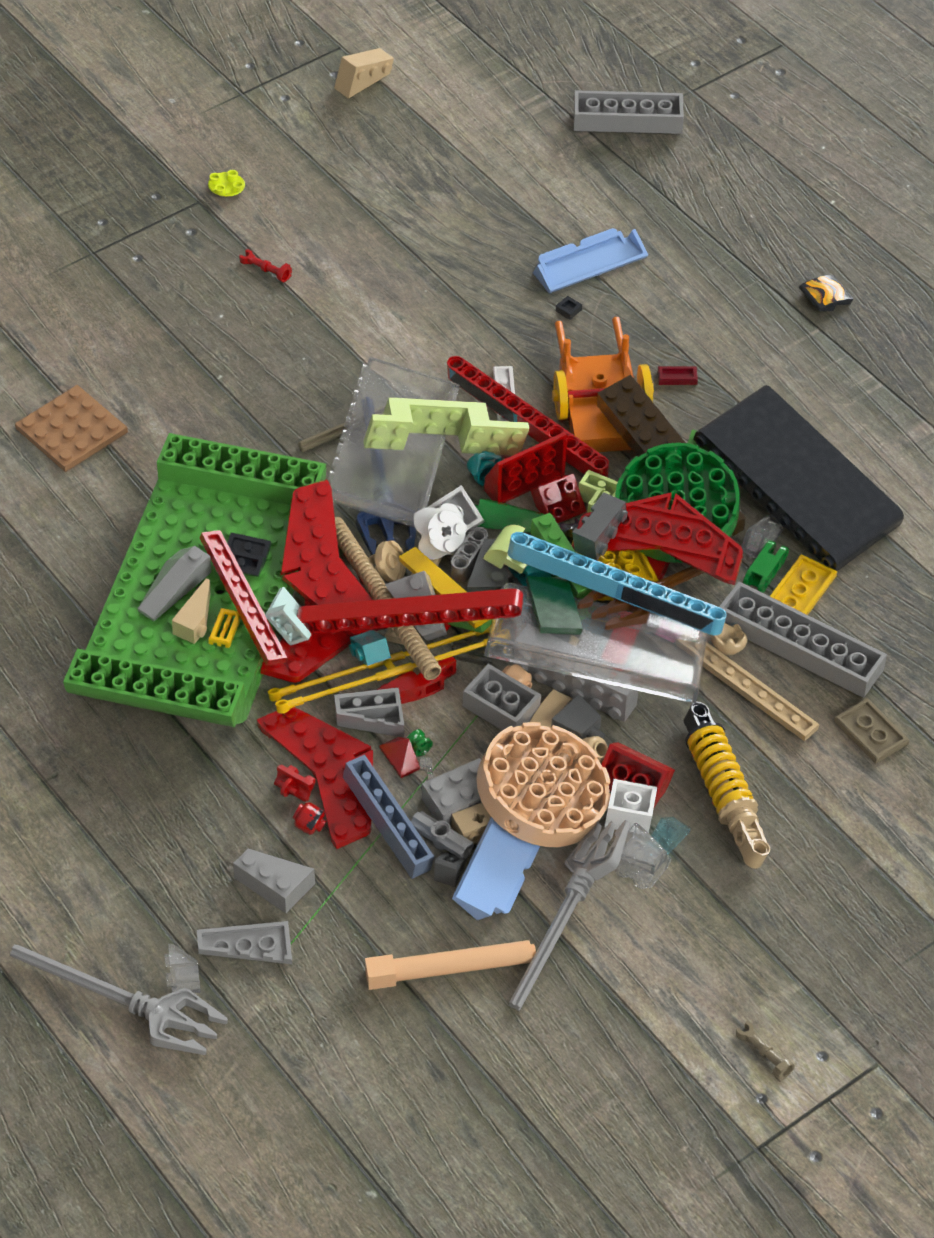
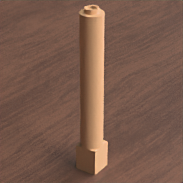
M529 940L395 959H393L392 954L365 958L368 989L394 987L398 981L531 963L536 949L534 944H530Z

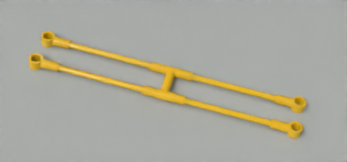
M497 620L482 633L469 631L427 644V648L432 649L474 635L479 636L489 632H499L496 636L484 639L482 642L434 656L436 661L484 646L489 647L499 643L507 644L511 642L509 631H501V623ZM399 651L390 654L391 658L368 666L363 664L298 685L293 684L280 689L272 688L268 690V696L270 701H277L275 705L278 713H286L290 708L303 705L304 702L375 680L380 681L414 670L418 666L411 662L395 666L393 662L410 656L407 651ZM383 665L387 668V670L377 672L373 676L309 696L280 700L283 696L296 693L297 690L361 670H370Z

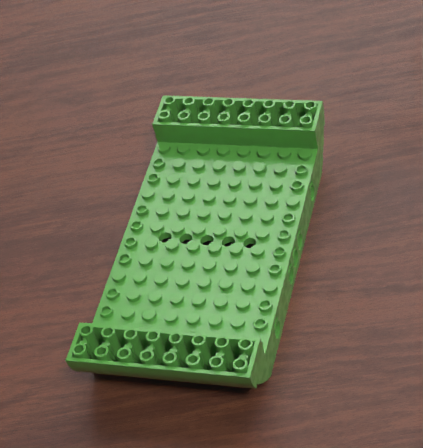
M169 433L157 460V483L86 650H76L63 683L65 690L71 694L235 728L236 724L243 723L248 718L263 674H260L263 659L242 619L230 648H225L223 644L221 647L217 646V643L209 644V637L221 608L237 611L212 561L211 573L205 578L210 580L211 591L207 631L195 644L173 635L172 619L197 590L195 588L200 586L205 579L155 621L140 613L138 607L168 559L179 550L196 546L207 553L200 540L201 533L218 530L222 532L227 543L231 532L271 541L272 545L260 576L255 577L244 574L264 614L268 611L280 588L284 587L293 596L295 590L282 580L284 575L280 576L293 492L297 488L326 480V463ZM218 590L226 591L223 594L216 593ZM225 614L224 619L222 621V624L216 637H220L223 626L228 617L227 614ZM233 616V618H232V621H231V623H230V626H229V628H228V631H227L226 636H225L224 639H226L227 636H228V633H229V631H230V628H231V626H232V623H233V621H234L235 616ZM270 623L276 637H278L279 632Z

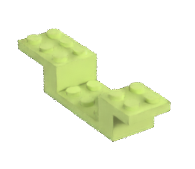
M388 397L383 415L372 414L363 443L364 448L404 450L409 433L458 435L462 453L475 454L487 451L493 452L495 455L513 456L521 452L529 431V425L524 422L490 421L486 403Z

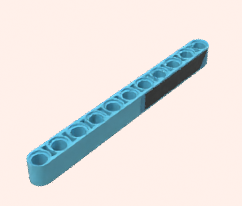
M515 532L511 535L507 553L514 560L713 636L722 633L727 614L720 607L526 533Z

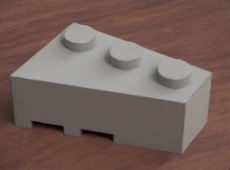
M425 571L385 584L394 598L435 595L430 576ZM444 623L415 625L421 636L427 641L447 635Z
M399 688L334 695L337 726L404 738V720Z
M247 849L233 863L234 878L284 913H287L315 885V869L255 850Z

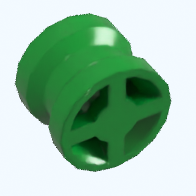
M421 729L413 731L407 737L417 757L428 753L433 746L432 740L426 738L425 733Z

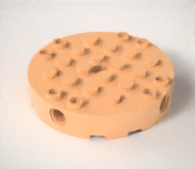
M540 722L523 723L521 726H510L501 731L490 743L477 771L478 793L489 815L508 833L520 840L538 846L564 847L580 842L600 821L609 805L611 793H609V775L606 767H602L598 761L599 756L575 734L555 725L552 727L541 726Z

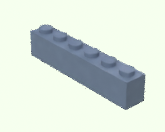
M362 755L347 762L343 779L411 879L430 871L434 855L367 757Z

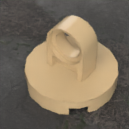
M395 541L380 543L376 553L369 557L373 565L376 563L374 568L387 582H393L404 577L406 567L399 562V556L403 553L402 548Z

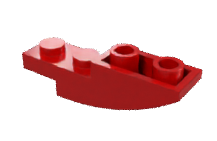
M453 656L439 660L438 664L441 667V673L433 680H427L421 672L416 674L411 670L400 674L391 682L381 685L377 690L399 688L401 704L423 699L444 689V680L456 674V660Z

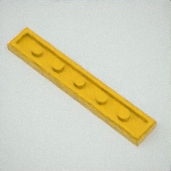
M416 547L399 556V562L413 574L425 571L430 576L436 595L466 592ZM491 619L467 622L476 629Z

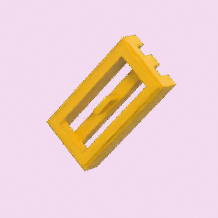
M221 608L209 637L210 645L217 643V646L221 647L223 644L225 648H230L241 621L238 611ZM225 614H227L228 617L223 626L220 637H216L222 624V621L224 619ZM233 616H235L234 621H233V623H232V626H231V628H230V631H229V633H228V636H227L226 639H224L225 636H226V633H227V631H228V628H229V626H230V623H231V621H232V618H233Z

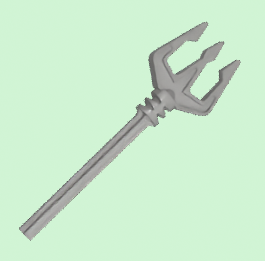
M626 820L615 833V824L612 821L601 833L602 826L597 823L565 860V865L573 873L572 878L568 882L569 884H567L564 890L567 896L509 1002L511 1008H515L517 1011H520L577 903L585 900L594 881L599 880L618 867L630 826ZM614 833L616 838L612 843L610 849L608 850L607 854L604 856L609 841L612 839ZM597 840V842L594 844V846H593V847L590 849V851L588 852V850H589L591 844L594 843V842Z
M14 944L10 952L11 957L128 1006L129 1012L132 1014L138 1013L139 1017L145 1016V1019L149 1020L150 1043L156 1047L206 1055V1048L195 1040L182 1041L164 1033V1030L169 1027L194 1032L198 1037L217 1039V1034L208 1026L196 1023L179 1011L184 1006L207 1014L208 1020L211 1022L227 1024L228 1021L227 1017L186 988L162 996L160 999H150V995L143 996V993L140 991L132 994L22 946Z

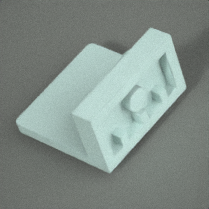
M282 587L266 612V618L289 645L309 640L311 636L310 631L297 617V610L301 606Z

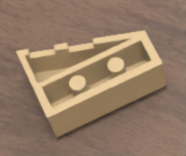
M381 48L342 57L334 89L349 99L389 75L394 58Z

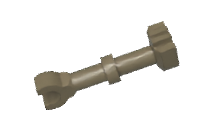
M745 1022V1029L748 1030L746 1032L740 1028L736 1029V1036L740 1040L751 1042L759 1050V1054L763 1058L767 1057L775 1065L772 1074L776 1079L782 1081L791 1074L795 1065L789 1059L782 1060L773 1051V1047L770 1044H765L756 1035L751 1022Z

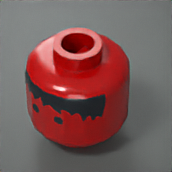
M310 802L304 805L301 803L292 817L295 820L294 826L308 835L314 834L315 831L320 833L327 822L323 819L325 816L324 810Z

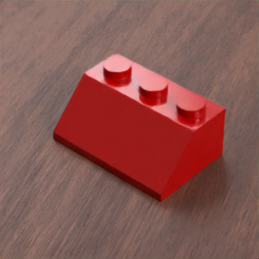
M619 742L610 743L601 764L602 767H606L609 775L610 792L612 791L614 779L657 787L654 807L666 792L675 772V769Z

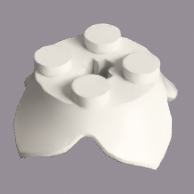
M446 503L441 505L440 508H423L413 514L414 526L422 536L418 549L425 556L435 560L447 554L455 555L465 540L467 531L462 514L455 505ZM441 528H445V535H442Z

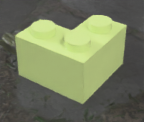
M590 470L586 472L579 482V491L583 501L588 503L587 513L592 512L591 507L603 492L615 497L617 481Z

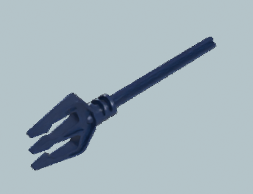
M369 398L361 400L365 432H367L371 416L374 414L373 403ZM368 448L375 489L372 491L374 505L357 515L356 527L370 555H374L376 553L377 541L370 538L368 525H380L386 541H395L393 538L395 523L406 525L409 538L405 541V548L409 551L414 548L416 528L413 520L415 512L394 504L392 490L386 484L381 449Z

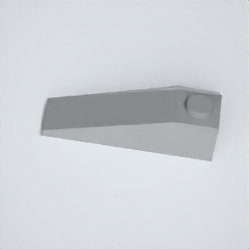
M196 546L179 550L165 562L138 607V611L152 621L159 618L211 573L210 555Z

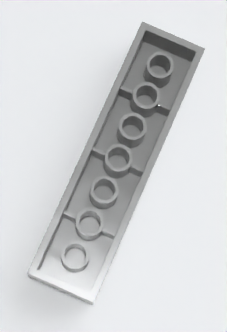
M741 582L737 583L719 606L727 614L725 623L730 626L738 624L746 634L747 640L863 698L884 671L887 654Z

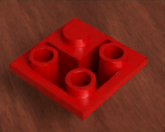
M574 474L551 479L530 487L536 508L540 513H551L553 518H556L555 521L557 523L587 512Z

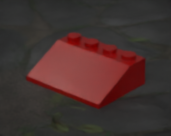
M563 432L497 462L485 476L484 491L491 500L506 503L529 492L530 487L564 476L567 433Z

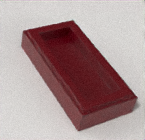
M658 366L659 385H698L697 366Z

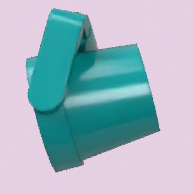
M487 451L475 453L468 460L467 469L473 475L475 481L479 485L484 486L485 476L497 462L502 461V457Z

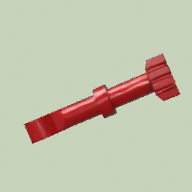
M249 249L245 250L246 256L239 255L242 264H254L260 267L262 271L276 274L279 281L286 282L292 277V267L287 263L278 268L268 260L263 261L257 258Z

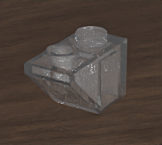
M168 944L169 953L165 954L166 968L170 967L171 973H166L167 987H172V992L186 988L193 993H201L198 961L174 944Z

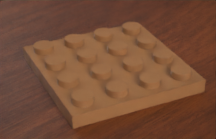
M78 385L15 423L16 430L64 472H67L128 433L126 425Z

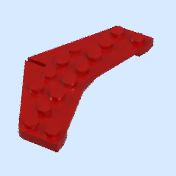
M328 479L297 488L293 492L280 574V576L284 575L282 580L312 605L373 600L339 558L332 488ZM387 628L354 630L345 632L350 636H355L370 630H374L377 632Z
M672 492L626 503L628 515L623 523L620 522L617 527L618 532L615 538L610 539L608 542L607 551L659 549L724 583L735 585L743 558L742 547L679 495L675 494L671 510L668 508ZM592 512L581 516L577 529H580L584 524L582 523L584 516L589 517Z
M305 599V606L312 605ZM345 631L311 634L309 640L289 645L283 638L280 644L287 656L286 662L266 666L263 661L260 674L289 682H300L349 647V644H351L350 637L352 636Z
M296 707L290 708L286 713L275 711L256 719L257 726L264 735L278 742L310 769L317 779L331 842L336 850L368 836L372 831V820L343 779V773L347 762L362 755H365L373 766V750H371V746Z

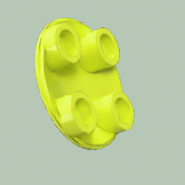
M229 170L228 172L210 174L208 187L214 194L219 196H234L244 190L245 182L236 170Z

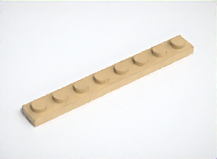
M688 630L676 640L675 647L804 742L818 730L819 724L693 631Z

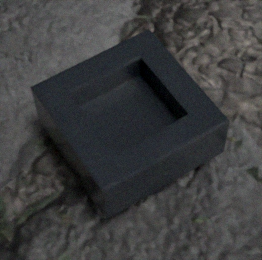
M567 296L556 305L555 311L571 320L582 311V304Z

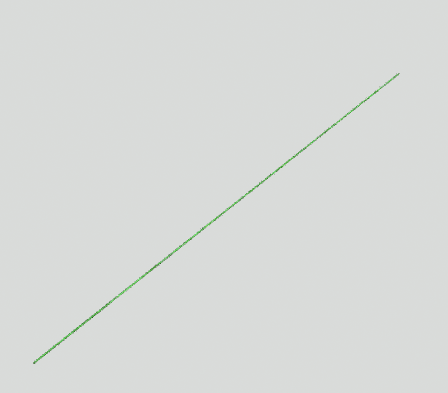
M477 715V716L473 719V721L468 725V727L465 729V731H466V730L469 728V726L474 722V720L478 717V715ZM460 737L454 742V744L451 746V748H450V749L446 752V754L441 758V760H440V761L437 763V765L432 769V771L428 774V776H430V774L433 772V770L438 766V764L443 760V758L447 755V753L452 749V747L455 745V743H457V741L460 739ZM422 783L419 785V787L414 791L411 797H409V799L401 808H403L407 804V802L412 798L415 792L420 788ZM381 833L378 835V837L375 839V841H374V842L370 845V847L365 851V853L361 856V858H360V859L356 862V864L351 868V870L348 872V874H347V875L343 878V880L338 884V886H337V887L334 889V891L329 895V897L326 899V901H324V903L321 905V907L316 911V913L312 916V918L307 922V924L302 928V930L298 933V935L293 939V941H292L290 944H292V943L294 942V940H296V938H297V937L300 935V933L305 929V927L308 925V923L313 919V917L318 913V911H319V910L322 908V906L327 902V900L331 897V895L336 891V889L339 887V885L344 881V879H345V878L349 875V873L354 869V867L358 864V862L363 858V856L366 854V852L371 848V846H372V845L376 842V840L381 836Z

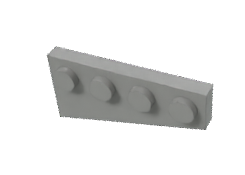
M288 921L197 930L199 954L292 964Z

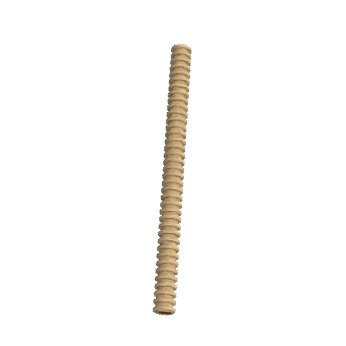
M335 517L338 546L373 600L394 598L366 553L346 526L344 520L341 517ZM414 626L392 627L424 678L427 680L437 678L441 673V667Z

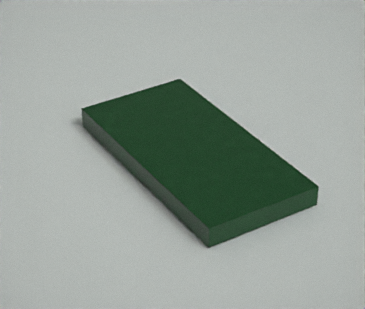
M527 576L526 585L539 633L582 635L583 627L569 580L561 577Z

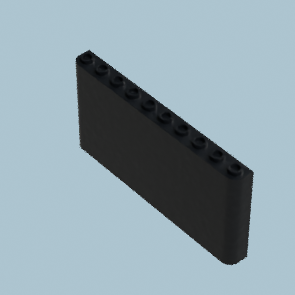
M764 385L699 429L694 435L693 440L699 447L708 452L712 451L722 458L726 466L733 471L738 484L744 487L755 500L765 507L768 513L772 514L783 527L787 528L794 535L796 540L807 547L809 552L815 555L828 568L836 571L840 570L899 527L904 519V514L897 504L768 385Z

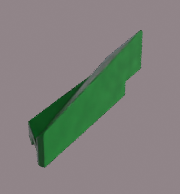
M481 498L479 505L474 504L485 521L478 526L482 528L503 530L506 526L518 525L525 528L524 532H531L532 519L545 515L486 498Z

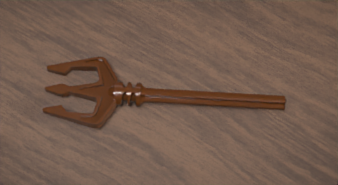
M691 566L654 583L672 588L704 572ZM593 590L578 603L577 608L592 607L593 601L608 595ZM613 598L607 605L598 607L591 614V619L605 618L608 614L623 611L632 612V614L623 618L613 617L605 624L604 629L610 630L645 624L648 622L650 611Z

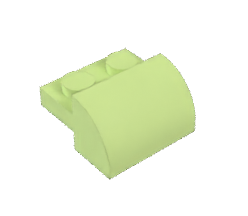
M518 525L506 526L486 552L483 559L500 569L505 564L522 574L527 564L510 558L507 552L511 535L515 532H524L525 528Z

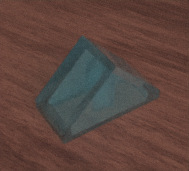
M674 817L661 818L646 847L664 859L691 831V828Z

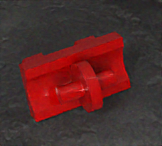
M279 765L274 785L281 788L280 794L287 797L289 794H292L300 800L307 802L310 799V794L316 780L310 775L305 777L299 775L298 769L292 765L289 767Z

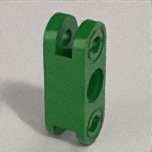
M769 540L746 572L743 584L755 586L758 588V591L764 593L784 564L789 548L781 546L774 556L776 542Z

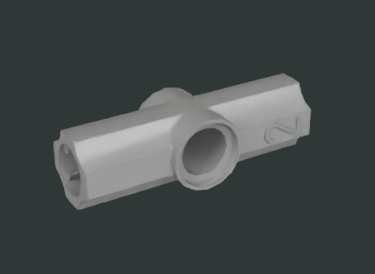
M417 811L412 817L411 823L417 832L431 840L437 849H446L460 859H466L471 854L474 847L473 842L452 830L446 821H437L423 811Z

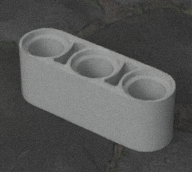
M482 527L473 528L451 560V578L454 581L464 582L472 574L483 541L488 539L486 529Z

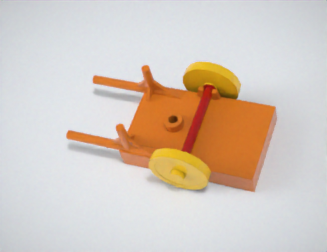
M612 318L619 353L586 357L571 356V340L565 339L563 324L561 321L555 322L561 358L559 371L554 372L552 399L555 404L557 419L567 420L568 418L571 434L597 452L632 450L597 406L598 392L629 375L633 377L628 354L629 335H623L620 318ZM642 364L638 366L636 382L653 402L654 388L651 372L647 364Z

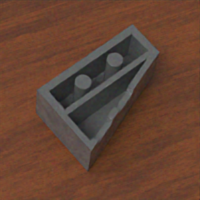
M604 492L591 507L592 513L590 516H584L582 519V523H584L580 529L575 528L572 532L575 552L598 561L601 555L603 556L606 553L608 542L610 539L615 538L618 532L617 527L620 522L623 523L628 515L625 501Z
M484 539L467 585V592L509 589L507 565L504 564L500 569L483 559L496 539Z

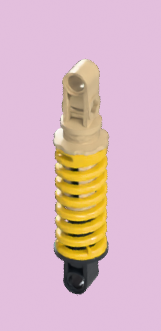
M694 702L683 719L689 732L685 743L693 755V759L708 789L709 796L712 798L720 823L728 825L745 864L751 868H759L769 854L770 846L765 839L756 815L758 803L753 798L752 792L748 790V783L744 780V774L740 771V765L736 762V756L732 753V747L728 744V738L725 736L723 725L713 721L705 704Z

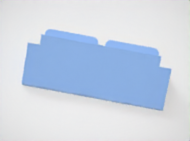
M612 228L582 239L578 247L574 244H568L541 254L533 274L547 292L552 293L646 258L648 253L636 229L632 230L629 236L624 238L621 231Z
M491 817L452 899L476 920L492 916L493 911L496 914L501 912L503 914L509 913L525 880L523 871L531 867L540 846L518 839L499 826Z

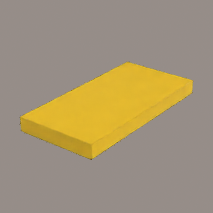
M801 554L770 597L808 615L837 576V571Z

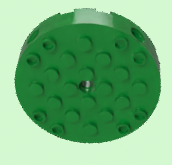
M688 443L662 444L648 449L646 453L639 457L636 456L625 467V471L621 478H619L616 486V498L629 503L672 492L669 510H671L675 494H677L729 537L732 535L739 517V487L733 471L726 466L722 458L712 451L708 452L700 449L697 445ZM659 549L638 550L656 560L673 563L683 562Z

